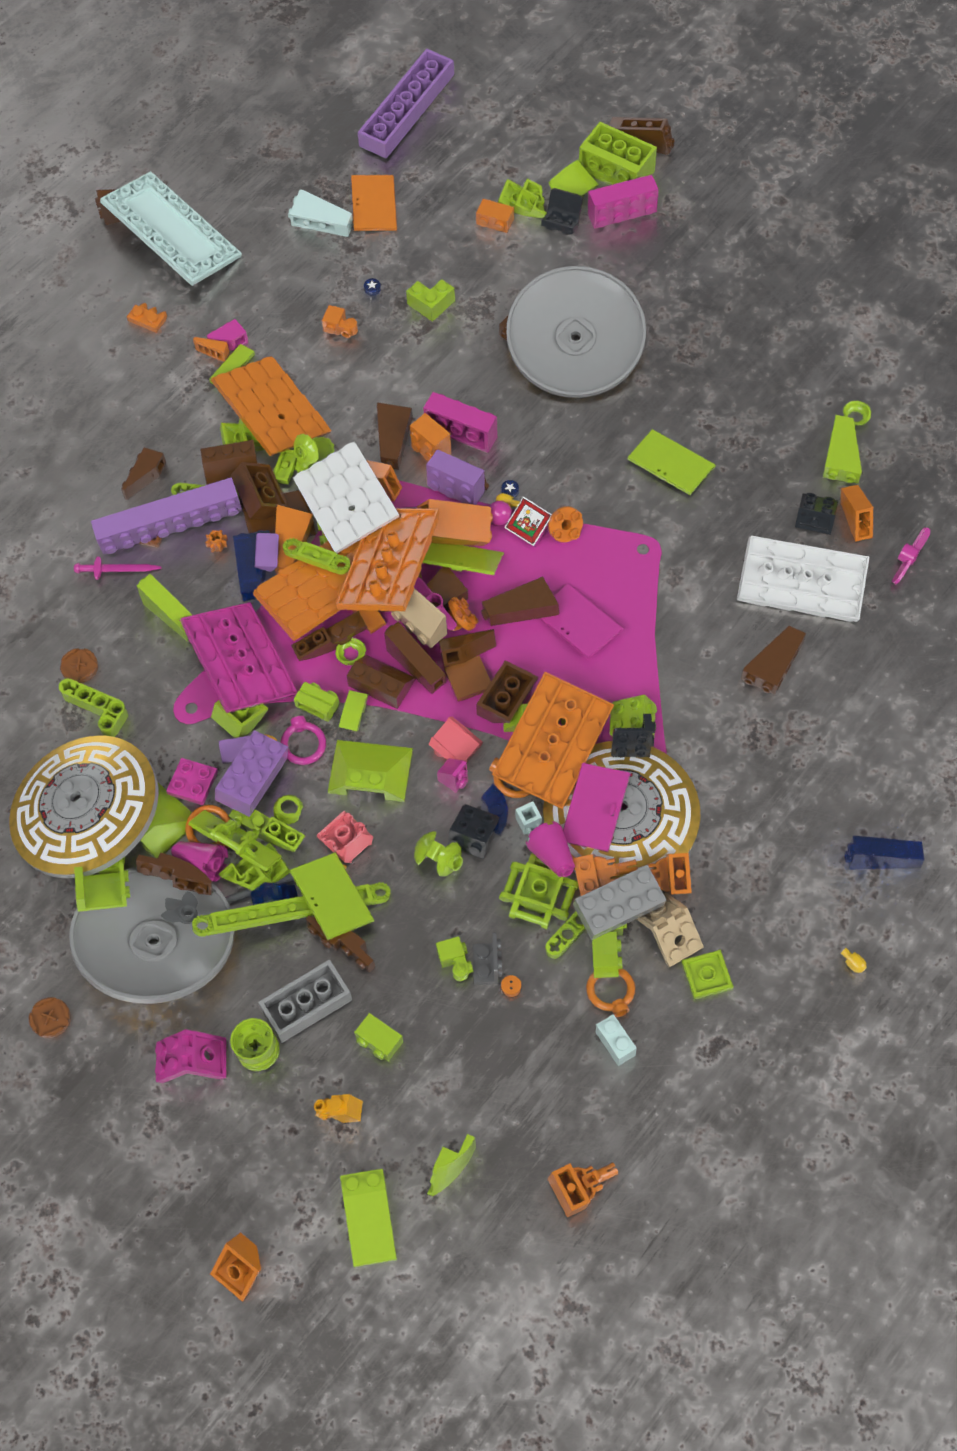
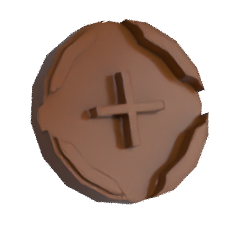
M75 648L68 651L62 657L60 670L65 679L69 678L79 683H85L96 675L98 661L90 650Z
M54 997L44 998L35 1003L29 1014V1025L37 1035L43 1038H54L61 1035L68 1028L71 1020L70 1010L65 1002Z

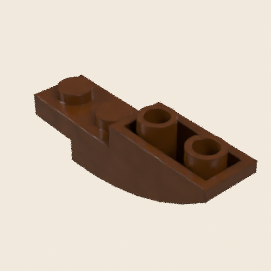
M357 611L327 629L322 627L291 646L299 661L308 660L336 650L338 644L343 645L351 641L352 637L368 628Z
M160 852L158 858L139 854L136 859L138 873L160 877L164 880H172L173 887L179 890L193 891L202 895H212L213 893L212 880L200 869L180 858Z
M312 916L306 918L308 925L306 928L313 936L317 934L321 938V943L327 949L332 948L336 952L340 948L346 956L349 957L351 955L355 959L354 962L360 969H366L369 973L375 968L374 960L364 952L367 949L366 942L357 934L349 931L327 940L316 918Z

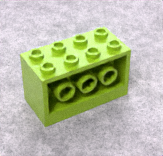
M599 122L579 147V162L592 177L613 185L653 174L655 171L657 147Z

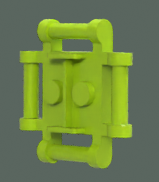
M531 853L526 865L512 862L510 866L511 872L504 891L499 896L500 900L513 903L509 918H519L541 925V928L548 929L552 916L566 921L575 890L579 888L578 882L573 879L557 876L533 853ZM522 872L523 874L515 895L511 894L518 873ZM562 886H566L568 889L561 909L555 908ZM521 905L524 906V909L530 910L539 914L545 913L544 918L518 910V908Z

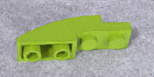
M234 809L229 814L230 819L235 821L236 815L243 817L241 826L247 832L249 830L253 831V827L256 825L261 828L258 838L288 851L295 852L305 838V835L272 816L269 818L255 809L250 817Z

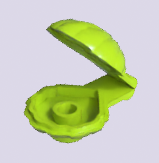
M297 435L293 444L294 454L297 457L294 469L299 473L310 468L314 463L327 458L328 455L335 452L334 444L329 438L315 437L312 439L309 435Z
M436 831L428 832L416 843L414 851L416 863L419 865L425 857H429L437 862L438 875L444 877L459 870L463 863L459 844L452 842L445 847L434 841Z

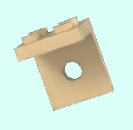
M664 893L667 900L664 906L637 918V920L653 932L666 965L671 967L704 948L688 908L668 893ZM678 935H682L681 941L675 944V938Z

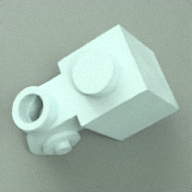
M533 801L515 809L516 820L524 835H529L530 832L542 824V817Z

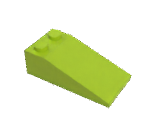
M383 1168L341 1175L340 1179L353 1266L360 1267L397 1260Z

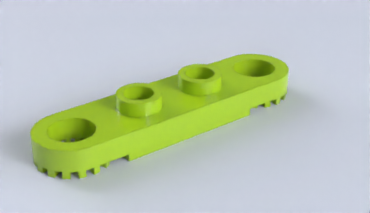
M289 538L290 540L284 541L283 551L289 557L336 574H346L350 569L351 563L347 556H341L336 552L305 541H299L295 538ZM290 546H297L295 550L292 549L291 551V549H288V547ZM339 563H345V564H346V565H345L344 567H342V568H340V567L338 568V566H337V564H339Z

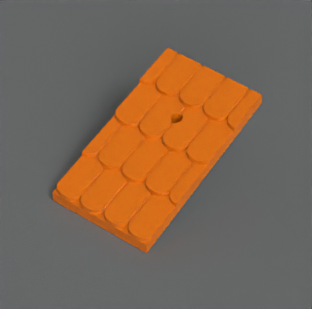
M272 356L265 357L262 360L249 363L240 368H235L232 371L221 373L210 380L269 456L293 448L297 435L305 434L313 439L332 431L319 412L313 408L305 395L299 391L289 375L283 371Z
M395 508L400 517L362 538L337 600V609L397 610L405 612L413 594L414 585L422 569V562L431 544V537L439 521V509Z
M328 540L319 546L334 552ZM360 540L337 554L344 557L347 556L352 564ZM298 560L279 571V574L258 585L253 595L289 637L295 641L340 611L337 609L336 603L348 572L346 574H336ZM345 563L337 564L338 568L346 565Z
M544 672L492 775L563 809L577 782L581 765L586 763L614 704ZM565 719V725H559V720Z

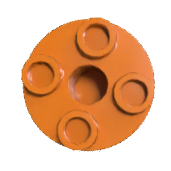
M571 506L561 507L549 519V533L559 542H569L577 539L583 527V518L577 509Z
M453 597L448 603L450 610L447 612L457 624L456 628L451 631L459 630L462 627L468 631L473 630L478 623V619L469 610L468 602L464 598L458 599Z

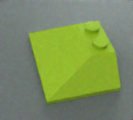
M337 740L328 793L347 795L348 789L384 793L385 800L404 802L413 748Z
M159 783L155 815L147 832L140 840L144 849L154 858H158L160 852L166 854L174 844L186 835V822L192 813L178 799L168 795L166 789Z

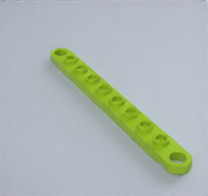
M383 882L355 886L366 906L384 903L390 898V888ZM381 889L386 894L380 897L377 896L375 891ZM300 896L213 912L203 916L200 915L192 921V930L197 936L203 937L314 915L305 898ZM204 922L208 927L201 930L197 928V925Z

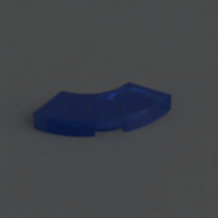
M492 784L481 797V801L486 805L489 813L499 816V822L494 832L501 836L508 821V807L503 793Z

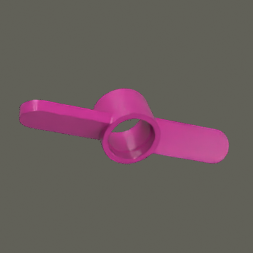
M924 527L913 545L906 543L901 550L898 560L903 563L892 579V583L895 585L901 581L909 566H912L920 550L930 536L929 528Z
M418 577L414 588L430 603L436 602L440 604L436 608L446 616L447 629L454 630L457 624L445 610L442 597L437 593H433L425 582Z

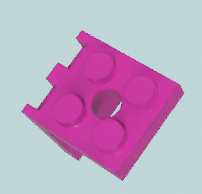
M185 1029L156 1042L155 1074L157 1083H165L187 1073L220 1080L226 1078V1037ZM205 1051L209 1053V1060L204 1055Z

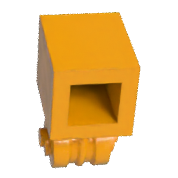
M350 1094L331 1095V1099H318L314 1103L316 1116L322 1120L332 1117L342 1123L361 1122L363 1101Z

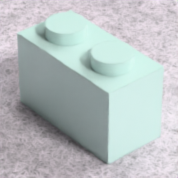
M614 1014L596 1024V1034L618 1066L636 1056V1046Z

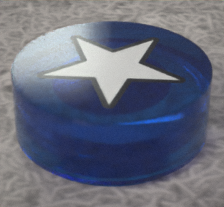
M375 278L367 279L364 282L365 293L377 295L381 291L379 280Z
M514 480L503 482L501 493L516 497L519 494L518 483Z

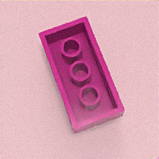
M652 174L588 191V216L593 228L604 227L657 212L659 189Z
M432 392L423 407L424 413L446 429L453 440L489 453L498 437L497 416L490 412L481 411L474 406L463 404L459 400H453L435 392Z

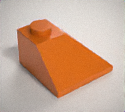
M240 1232L225 1244L210 1273L211 1276L242 1302L246 1299L261 1270L257 1245Z

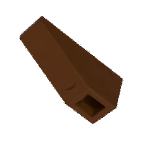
M144 447L142 452L137 455L134 467L130 468L129 476L121 486L125 500L134 496L160 476L166 465L162 452Z
M494 629L441 639L439 646L444 667L462 664L496 647Z

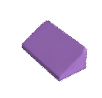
M256 534L254 567L270 572L277 567L278 534Z
M250 736L220 740L219 748L222 764L233 762Z

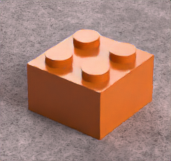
M424 413L410 425L411 447L415 452L421 453L427 462L437 449L449 455L452 454L450 433L429 415Z

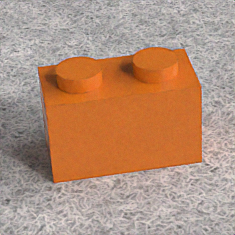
M482 199L476 212L477 225L508 233L514 220V207L487 199Z

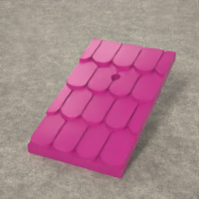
M251 602L180 619L190 644L192 643L197 657L203 665L226 713L289 698L298 693Z

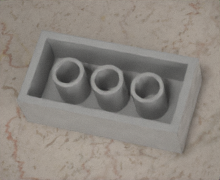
M646 865L576 898L573 906L592 941L664 906L667 900L649 866Z
M329 959L258 1003L281 1043L349 1003L352 1001L349 989Z

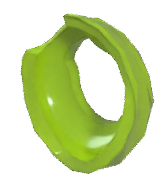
M851 401L843 408L845 417H848L852 412L862 414L863 419L859 422L854 421L855 426H862L871 418L870 407L864 402Z
M352 638L351 641L343 645H337L336 658L344 665H353L356 660L365 655L366 647L361 640ZM352 647L359 653L358 657L355 660H347L344 657V650L346 648Z
M284 795L274 803V817L288 825L296 823L299 820L303 803L295 795ZM290 800L298 806L296 813L287 814L281 810V804L284 801Z

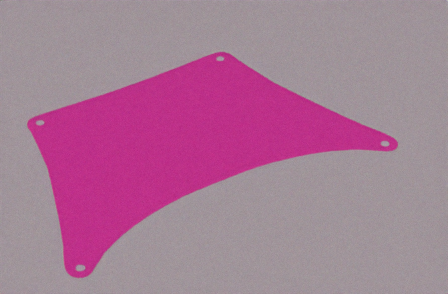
M401 480L399 482L402 489L395 502L391 501L395 508L416 507L428 499L462 503L454 498L447 497L439 491ZM479 501L476 504L480 506H490V504L483 503ZM490 523V530L492 531L490 543L484 546L470 547L504 552L495 575L466 570H452L468 589V600H466L469 604L468 608L477 617L478 623L471 631L463 627L456 631L447 629V635L442 639L494 629L496 647L478 655L490 680L492 681L505 660L538 676V680L522 704L529 703L544 672L610 703L646 695L657 707V712L655 713L656 731L654 734V748L666 753L655 642L658 577L662 554L659 542L643 534L583 523L579 538L569 542L555 540L550 535L547 527L538 544L534 547L505 528L506 524L497 526ZM322 531L317 532L311 544L321 545L319 536L323 535ZM645 544L649 547V551L646 554H640L637 551V547ZM422 563V580L426 585L443 566ZM543 577L553 595L558 593L567 584H570L624 628V630L588 659L540 618L491 626L489 621L484 620L481 614V610H483L482 602ZM263 605L259 607L256 614L297 691H300L304 682L309 684L313 682L326 692L331 690L336 693L339 703L346 702L349 690L360 692L348 686L346 675L353 665L342 664L336 658V650L315 658L299 661L291 646L322 627L327 629L354 613L352 610H340L293 641ZM379 610L386 625L372 634L366 629L352 638L361 640L365 644V655L411 675L386 650L384 633L390 625H394L398 621L392 617V611ZM409 632L445 673L444 668L446 667H444L439 642L430 648L427 644L423 645L418 640L417 635ZM352 647L344 650V657L347 660H355L358 657V651ZM205 670L176 699L173 712L179 722L194 724L211 717L214 703L219 698ZM446 673V683L433 694L416 679L398 709L371 696H368L366 705L402 711L446 722L448 717L453 716L467 728L489 733L508 741L513 732H504L503 723H492L477 715L476 704L483 693L458 702ZM295 696L270 703L294 702ZM189 703H195L198 706L197 711L193 714H189L185 710L186 705ZM610 715L595 744L612 741V736L610 735ZM622 803V809L626 810L628 808L627 805Z

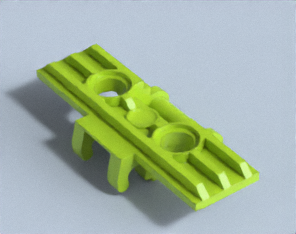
M204 810L189 821L188 825L192 826L193 829L215 842L219 841L235 850L237 855L264 871L270 869L282 858L280 854L256 841L260 833V827L255 825L253 831L249 830L248 832L241 829L240 825L243 817L236 815L235 821L230 819L226 823Z

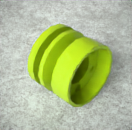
M257 1018L246 1019L236 1025L232 1031L230 1038L231 1048L243 1067L250 1071L259 1072L271 1067L278 1059L280 1052L279 1041L267 1022Z

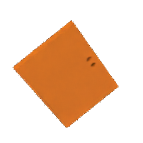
M351 175L354 231H396L394 175Z

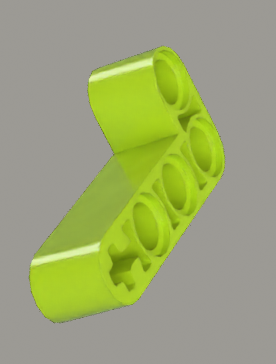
M69 678L59 683V690L65 701L101 716L98 726L102 735L116 737L128 718V712L121 700Z

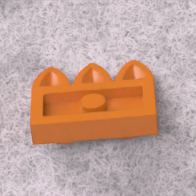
M146 303L135 304L127 315L129 322L155 333L158 332L167 319L166 311L157 314L156 307L147 309Z

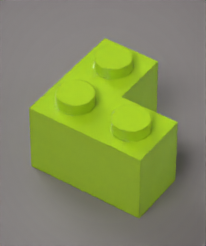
M442 279L431 289L417 281L406 291L407 304L432 322L455 302L454 287Z

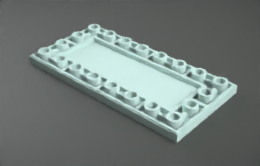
M151 171L105 195L100 200L111 213L192 286L241 258L242 253Z

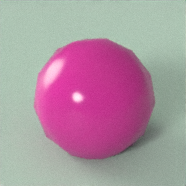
M504 501L491 503L489 506L493 515L491 523L497 526L508 523L512 516L509 504Z

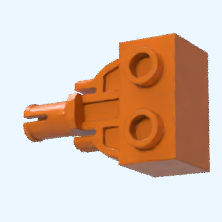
M689 853L667 854L666 857L659 859L656 863L647 864L649 868L655 867V869L650 870L661 891L669 892V895L691 893Z
M595 854L573 858L581 896L618 879H612V877L629 874L638 869V867L628 868V866L637 865L636 859L609 865V863L616 862V859H606L595 856Z
M613 1162L598 1170H593L592 1166L585 1169L581 1167L573 1168L570 1163L551 1172L548 1181L567 1218L588 1207L596 1192L603 1189L601 1182L618 1175L617 1168H613L615 1167Z

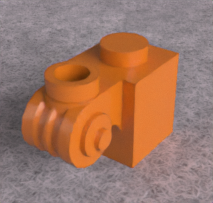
M328 305L322 319L323 331L329 334H341L345 338L356 335L358 332L357 321L354 318L346 319L344 308Z

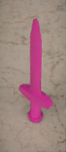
M96 557L94 565H80V563L74 565L75 573L94 572L95 580H99L102 572H147L161 569V566L150 564H102L100 557Z

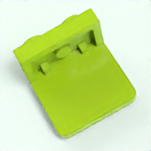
M646 695L612 702L614 707L610 713L611 736H613V729L642 728L643 714H651L652 722H655L657 707Z

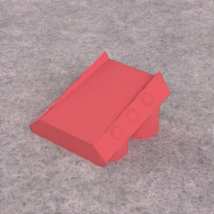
M453 716L448 717L447 721L431 737L429 745L434 749V753L438 757H444L446 760L449 758L464 760L465 762H468L483 744V741Z
M346 811L339 814L317 834V838L331 851L336 852L337 856L344 863H352V860L368 845H372L373 836L367 831L365 825L362 822H357Z

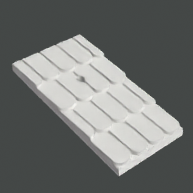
M355 441L345 445L339 451L331 453L327 458L314 463L310 468L299 472L293 477L336 553L400 517Z
M750 536L748 538L737 600L764 607L770 606L824 618L830 617L848 622H857L860 619L869 556Z

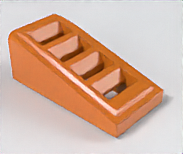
M199 337L193 338L197 351L223 362L228 358L230 352L227 342Z

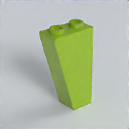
M836 415L823 477L859 484L862 469L854 418Z
M151 574L142 578L136 586L143 605L187 642H190L180 619L192 616V614Z

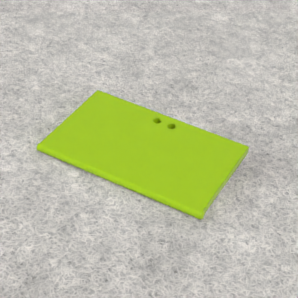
M653 429L627 458V460L688 495L695 491L716 466L714 463Z
M431 543L422 563L449 567L457 571L466 570L495 575L504 552L464 545Z
M336 852L290 869L294 881L327 940L375 921Z

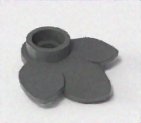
M189 891L183 895L182 900L166 898L165 907L167 911L162 913L161 917L171 923L191 924L194 918L198 916L196 910L198 901Z

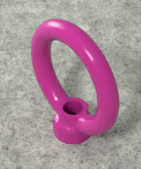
M296 716L290 720L291 726L284 731L280 743L288 746V740L294 732L312 731L319 741L316 752L309 757H297L290 752L288 747L287 757L294 764H312L323 755L326 749V737L318 726L306 722L304 716Z

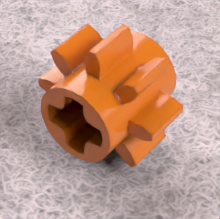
M212 530L209 535H206L207 541L205 544L207 548H211V552H221L224 547H228L226 543L228 541L227 535H223L222 530Z

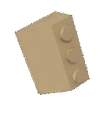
M415 588L405 612L396 610L391 613L396 621H401L408 632H413L423 645L427 644L430 648L447 635L446 616Z

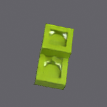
M349 690L339 727L359 731L368 694Z

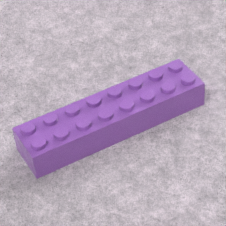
M426 49L358 131L359 147L387 159L454 76V60Z
M231 477L92 520L91 524L102 553L112 554L119 549L131 548L135 544H139L140 541L141 543H147L157 536L164 538L171 533L183 532L190 527H200L210 521L215 522L226 516H235L242 512Z

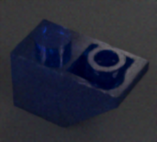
M264 882L250 893L253 905L298 897L295 885Z

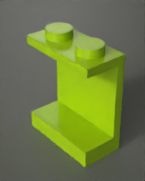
M123 862L119 863L120 872L90 876H84L83 867H74L78 912L127 907V898H130V887L125 886V882H129L128 870H124Z

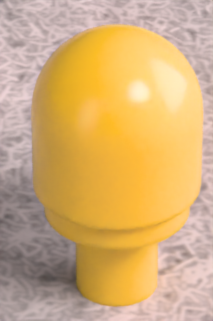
M504 493L497 495L495 500L504 501L511 508H517L520 501L514 500L512 495Z
M847 948L840 953L847 959L845 963L853 972L862 973L865 971L867 963L856 952L852 954Z

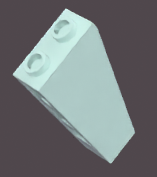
M299 190L298 195L294 197V205L289 209L288 213L291 226L349 236L353 226L352 213L304 190Z

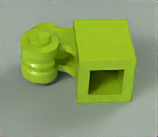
M459 936L436 943L442 968L454 965L452 970L455 980L464 981L470 973L474 972L471 961H466L465 954H468L465 942L461 943Z

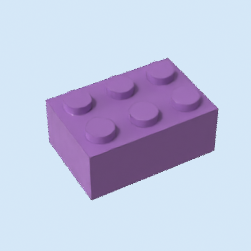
M438 449L426 464L427 486L434 491H439L447 497L454 498L462 503L476 505L485 493V470Z

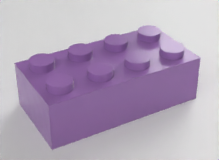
M254 730L216 786L215 800L250 817L287 760L288 746Z

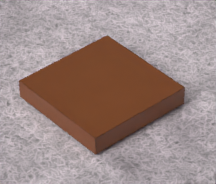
M480 656L474 657L462 664L444 668L458 702L484 693L491 683Z

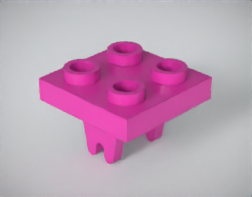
M181 758L166 792L168 795L204 805L218 770L208 765Z

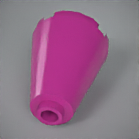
M552 821L553 824L548 825L547 822L539 825L528 835L530 839L528 842L526 841L527 848L557 876L568 877L573 873L575 864L561 825L555 821Z
M179 841L171 849L172 856L194 865L214 882L220 879L218 874L227 866V864H224L225 857L228 858V851L225 846L220 844Z

